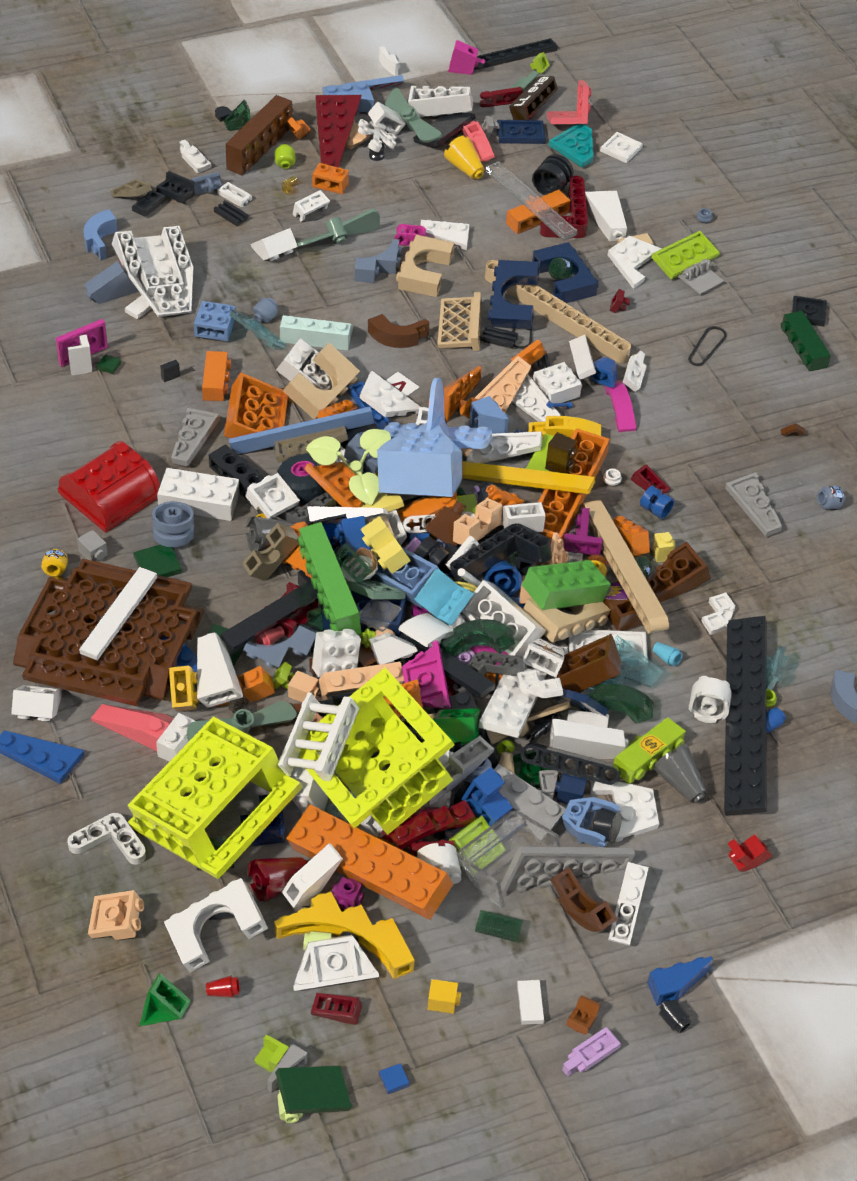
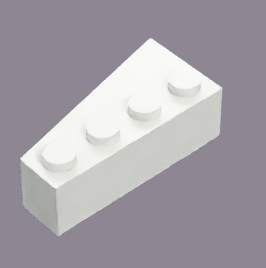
M411 86L408 103L410 107L416 109L420 118L472 111L473 100L470 87L451 86L449 89H446L443 86H438L436 89H430L429 86H423V89H417L416 86Z

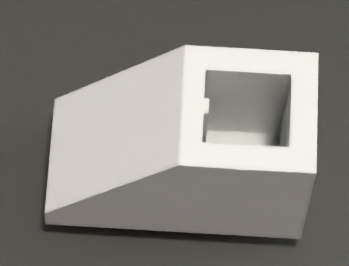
M388 632L369 639L379 665L394 663V660L401 657L402 659L409 658L414 652H417L413 643Z

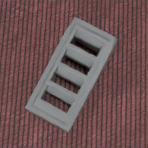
M292 1044L267 1079L268 1091L272 1093L279 1087L275 1074L278 1068L303 1067L307 1063L308 1053Z

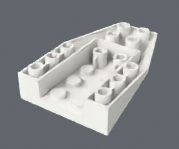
M180 226L163 227L162 234L159 236L134 238L132 231L115 232L112 245L128 277L156 315L162 317L191 313L193 265Z

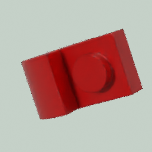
M755 834L742 844L735 839L728 843V846L731 848L728 855L741 872L758 867L773 856L764 842Z

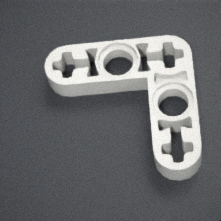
M111 813L72 833L68 837L69 851L74 854H81L112 838L131 864L138 865L146 859L144 845L125 818L119 813ZM115 821V823H119L120 830H118L116 825L112 824V822ZM100 830L102 834L98 837H93L91 832ZM123 835L131 836V840L128 842H122L120 838ZM133 846L136 853H140V855L137 856L136 854L132 853Z

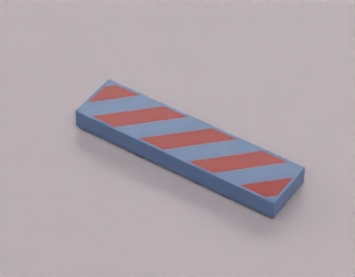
M403 75L345 84L368 82L370 90L401 86L404 78Z

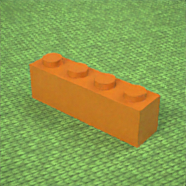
M560 190L554 191L508 210L506 224L516 234L522 233L540 225L543 216H562L569 213L570 199Z

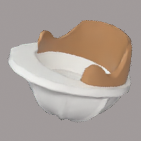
M359 548L344 561L341 571L346 580L360 582L371 579L378 569V561L370 550Z

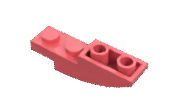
M472 121L468 125L463 126L461 131L466 138L468 136L471 139L481 162H487L495 158L480 124Z

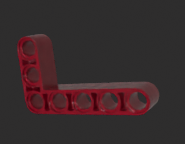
M575 175L570 178L568 192L570 216H543L540 224L541 236L549 238H584L586 236L588 217L583 177Z

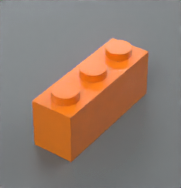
M206 352L202 384V397L205 401H224L225 394H228V384L226 382L230 380V371L228 370H231V359H228V352Z

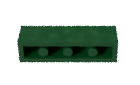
M798 311L784 314L781 329L795 348V352L800 356L803 365L806 366L809 372L828 368L831 355L804 312Z

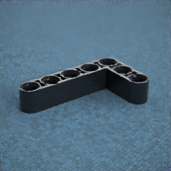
M511 524L450 563L452 580L454 582L468 583L458 575L460 568H463L476 578L516 551L538 562L550 561L552 559L550 539L522 524Z

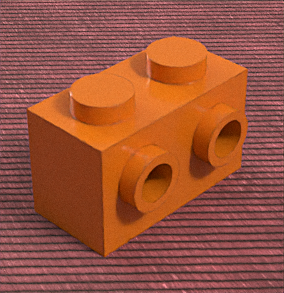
M319 163L312 174V187L343 194L349 183V170Z

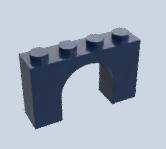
M569 242L533 251L532 262H539V274L548 272L550 266L551 270H567V264L564 262V259H567L571 265L568 271L575 276L554 283L553 295L565 303H570L596 296L599 286L598 281L593 277L590 269L586 267L583 259L578 256L575 248Z
M498 260V266L494 268L496 281L492 282L494 295L490 297L492 310L488 311V320H491L492 327L532 329L534 319L533 305L511 304L503 298V295L508 288L514 285H538L539 262Z

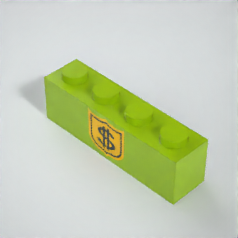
M669 717L664 719L615 756L614 764L618 765L621 770L620 777L628 784H631L636 779L640 780L645 772L649 769H654L655 763L660 758L684 744L685 741L683 739L686 731Z

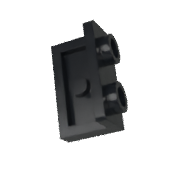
M168 171L166 172V180L156 186V192L165 195V197H170L177 202L184 203L194 196L195 182Z

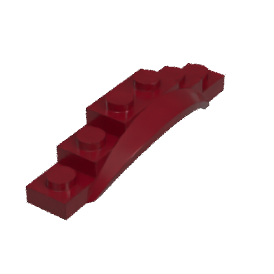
M466 800L448 809L446 805L441 808H421L387 835L382 830L376 838L402 850L411 845V843L449 828L456 827L459 829L476 819Z

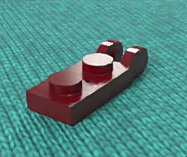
M515 87L482 92L480 98L484 100L480 101V106L486 108L512 104L522 94V88Z

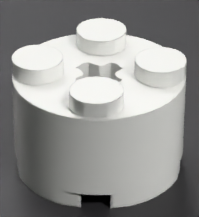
M699 677L698 681L692 686L689 701V710L695 714L694 717L705 723H716L718 719H725L730 708L732 694L730 684L727 681L716 678Z
M433 843L419 849L416 858L446 872L453 884L461 881L458 854L453 845L445 843V846H439L438 843Z

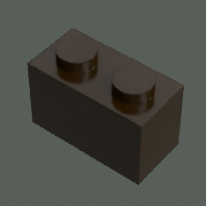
M557 432L548 443L545 469L551 472L566 474L572 472L576 464L574 458L577 454V441Z

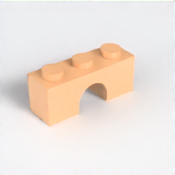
M486 498L476 506L474 518L464 514L454 522L453 541L462 545L469 536L479 541L501 524L503 504Z

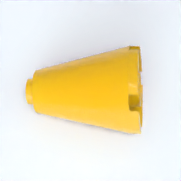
M460 136L454 139L449 144L450 148L444 151L445 159L470 178H481L485 169L471 139L468 136L467 138Z

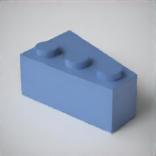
M368 82L322 87V95H362L357 114L359 112L369 113L374 106V99Z

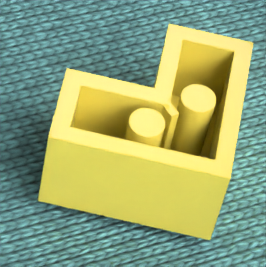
M380 516L361 529L365 535L362 537L363 541L368 547L372 545L371 552L375 555L376 559L380 558L378 562L384 570L388 568L391 574H393L411 561Z

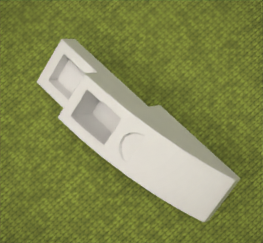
M630 862L627 863L615 911V916L618 920L612 923L609 941L630 946L649 867Z

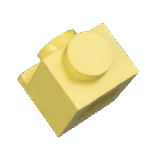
M669 532L654 534L652 551L656 562H665L667 555L675 549V541Z

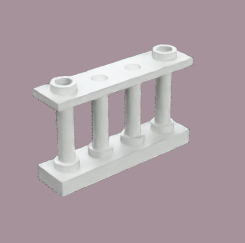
M307 693L283 754L279 758L278 766L287 776L291 775L294 767L314 769L323 781H331L359 710L351 697L344 696L339 706L320 704L312 693ZM316 712L336 714L332 724L313 722ZM309 730L329 732L325 742L305 740ZM302 748L322 751L317 761L298 758Z

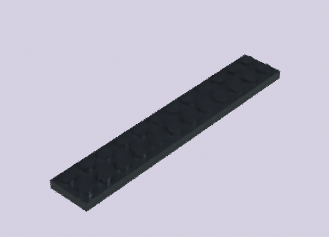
M766 616L728 620L726 681L730 684L732 694L725 727L724 812L726 816L767 812Z

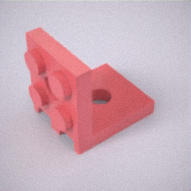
M578 80L577 111H547L546 118L550 124H588V113L591 111V105L588 103L589 97H591L589 85L584 80Z

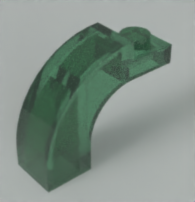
M477 619L453 628L454 635L441 643L444 651L453 657H457L465 650L478 645L489 646L501 654L514 645L515 640L512 630L505 624L491 619Z
M602 684L595 686L593 693L587 694V696L608 710H616L626 714L635 724L653 718L654 702L646 694L633 687L621 684Z

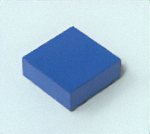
M401 1063L379 1071V1076L387 1094L409 1087V1081Z

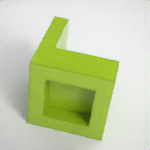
M265 1035L263 1038V1048L254 1059L255 1064L272 1073L289 1047Z

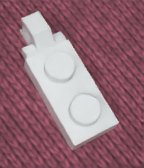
M186 140L179 142L182 158L197 174L211 169V163L196 147L190 146Z
M641 350L629 359L622 381L635 392L641 386L647 366L643 363L645 353Z

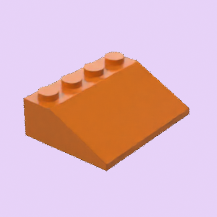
M240 372L231 387L224 436L235 438L283 427L288 395L282 389Z

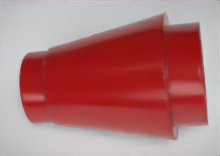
M230 975L206 983L207 996L234 998L235 995L240 994L239 979Z

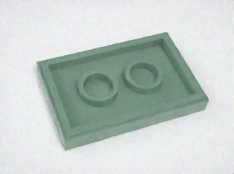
M367 579L360 582L346 580L349 590L371 599H405L406 593L375 579Z

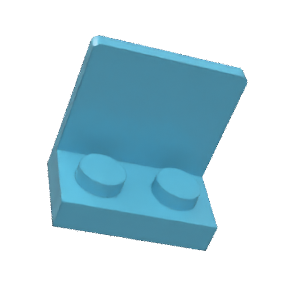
M435 569L414 600L438 620L452 626L473 596V593L468 589L460 587L439 569Z

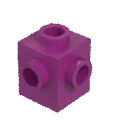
M342 877L339 884H335L332 889V894L341 911L362 904L364 898L362 884L356 880Z

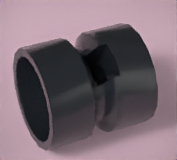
M430 536L425 538L414 552V554L431 562L438 568L450 556V553L442 546L438 547V543Z

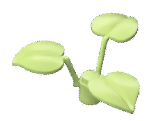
M371 429L365 431L360 437V446L366 451L361 461H352L350 464L338 452L340 443L333 437L324 436L313 440L307 446L306 451L315 462L324 466L335 463L338 455L343 463L356 474L349 481L351 492L360 501L372 506L379 493V480L373 473L367 472L363 474V464L368 453L373 458H377V450L384 443L391 440V436L386 430Z

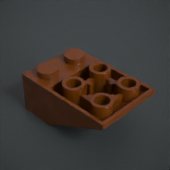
M628 597L627 599L603 600V603L611 609L608 618L617 631H624L642 625Z

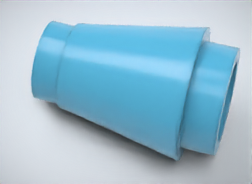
M657 642L653 647V652L668 666L675 667L680 663L683 655L678 648Z

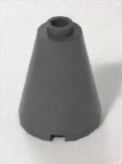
M255 516L249 517L246 523V527H249L246 539L250 551H264L271 546L266 535L277 523L289 527L296 523Z
M687 744L676 748L678 752H673L672 754L668 752L655 763L653 768L690 803H699L706 797L705 793L707 790L690 748Z

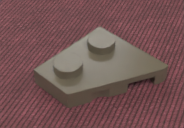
M135 179L110 190L112 197H142L147 195V192L152 189L149 183Z

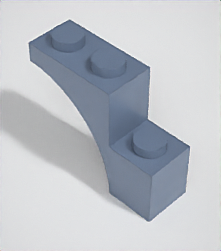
M392 239L391 245L381 254L367 258H356L354 281L374 283L375 276L378 277L379 273L396 274V267H400L402 253L399 240Z
M300 624L296 632L281 643L260 645L249 641L243 650L247 652V656L255 660L260 658L265 661V665L271 668H275V666L279 668L290 647L293 648L292 652L303 656V654L308 655L318 631Z

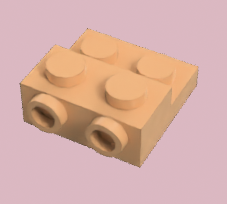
M134 890L95 896L88 935L91 938L112 936L115 940L136 937V931L141 929L139 912L144 910L142 898Z

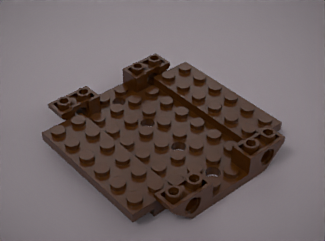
M82 559L78 568L74 567L69 578L62 576L48 578L18 635L13 664L25 668L22 674L23 680L133 706L138 705L144 690L145 696L164 700L170 688L169 668L177 667V658L186 639L192 640L205 612L203 608L185 605L192 590V583L157 575L155 582L98 660L80 654L79 649L136 573V570ZM52 611H57L56 614H53V615L48 614V613H50V612H52ZM89 619H93V620H94L92 623H86V622H85V621H88ZM126 628H131L128 632L122 631ZM164 636L169 637L167 640H160Z

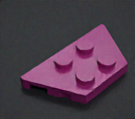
M436 640L432 642L433 646L423 653L421 651L413 660L408 661L402 666L404 682L418 679L422 706L451 709L440 645Z

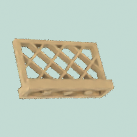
M474 292V297L441 299L438 348L472 347L473 351H480L481 292ZM464 303H471L466 308L462 306ZM453 304V306L450 308H447L445 305ZM457 308H459L460 310H462V311H460V312L457 313V314H456L455 312H453V311L456 310ZM449 314H450L451 316H453V317L450 318L449 320H447L446 318H444V317H446V316L449 315ZM464 314L469 315L466 319L461 317ZM459 320L460 323L457 325L453 324L454 321ZM464 325L468 326L466 330H462L461 327ZM447 326L451 327V329L448 331L444 330V328H446ZM455 331H457V332L460 333V334H458L456 337H454L453 335H451V334H453ZM465 336L468 338V341H460V339ZM447 337L451 339L448 342H442Z

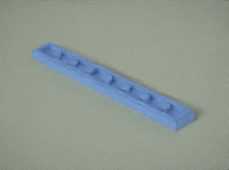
M366 407L230 438L229 443L231 449H234L238 455L275 446V441L345 426L346 430L374 424L371 407Z

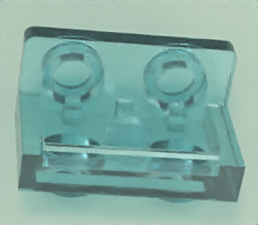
M778 646L773 657L767 655V689L773 690L776 682H780L784 671H781V667L785 666L787 656H784L785 647Z

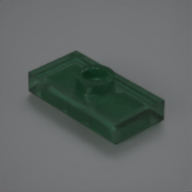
M480 910L475 932L518 942L523 920Z

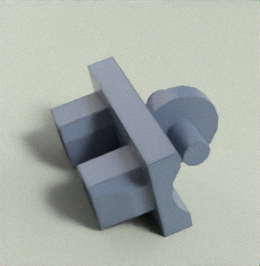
M218 171L191 178L195 182V195L213 192V190L222 187Z

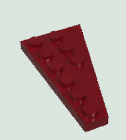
M315 95L320 163L339 168L362 95Z

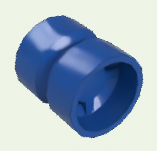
M654 486L649 487L640 500L641 507L652 511L660 519H664L671 512L675 503L672 497L667 494L662 495V491Z

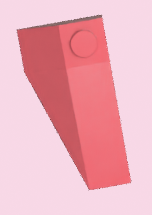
M102 704L91 717V721L157 751V740L174 720L173 717L163 713Z

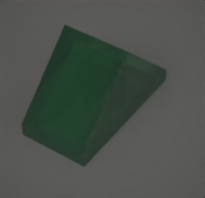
M243 100L223 120L228 131L240 130L250 121V108L246 100Z

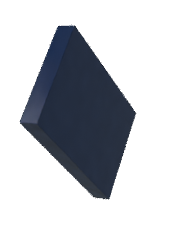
M497 120L500 126L497 129L499 143L545 144L543 120Z
M562 688V696L552 697L560 703L570 702V705L605 717L608 712L606 707L591 697Z

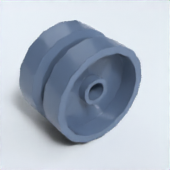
M176 501L157 505L152 512V534L154 540L166 547H179L188 544L194 537V512L192 508L185 503Z

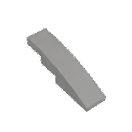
M479 736L450 755L448 762L443 766L453 781L431 798L427 804L429 806L462 782L494 752V748Z

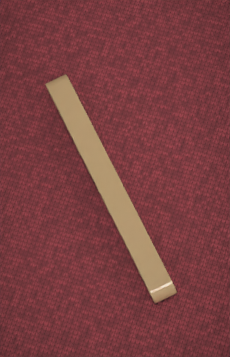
M490 260L486 263L485 279L491 284L493 281H496V277H494V268L498 266V261ZM514 285L505 291L523 304L533 305L534 311L574 336L580 337L585 335L590 346L616 362H628L631 344L539 286Z
M595 500L582 503L581 510L582 507L590 508L588 526L594 537L602 538L601 550L647 633L651 634L668 630L669 621L665 611L602 501Z

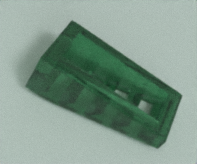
M347 543L334 553L338 563L357 584L372 572ZM350 552L351 554L342 562L341 559ZM353 557H355V560L350 565H345ZM359 562L360 565L351 571L350 569ZM364 567L366 570L356 577L355 574Z

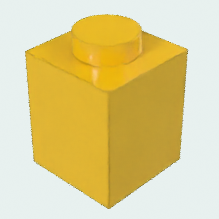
M431 979L427 1010L454 1014L455 1005L460 1006L461 992H457L458 983Z

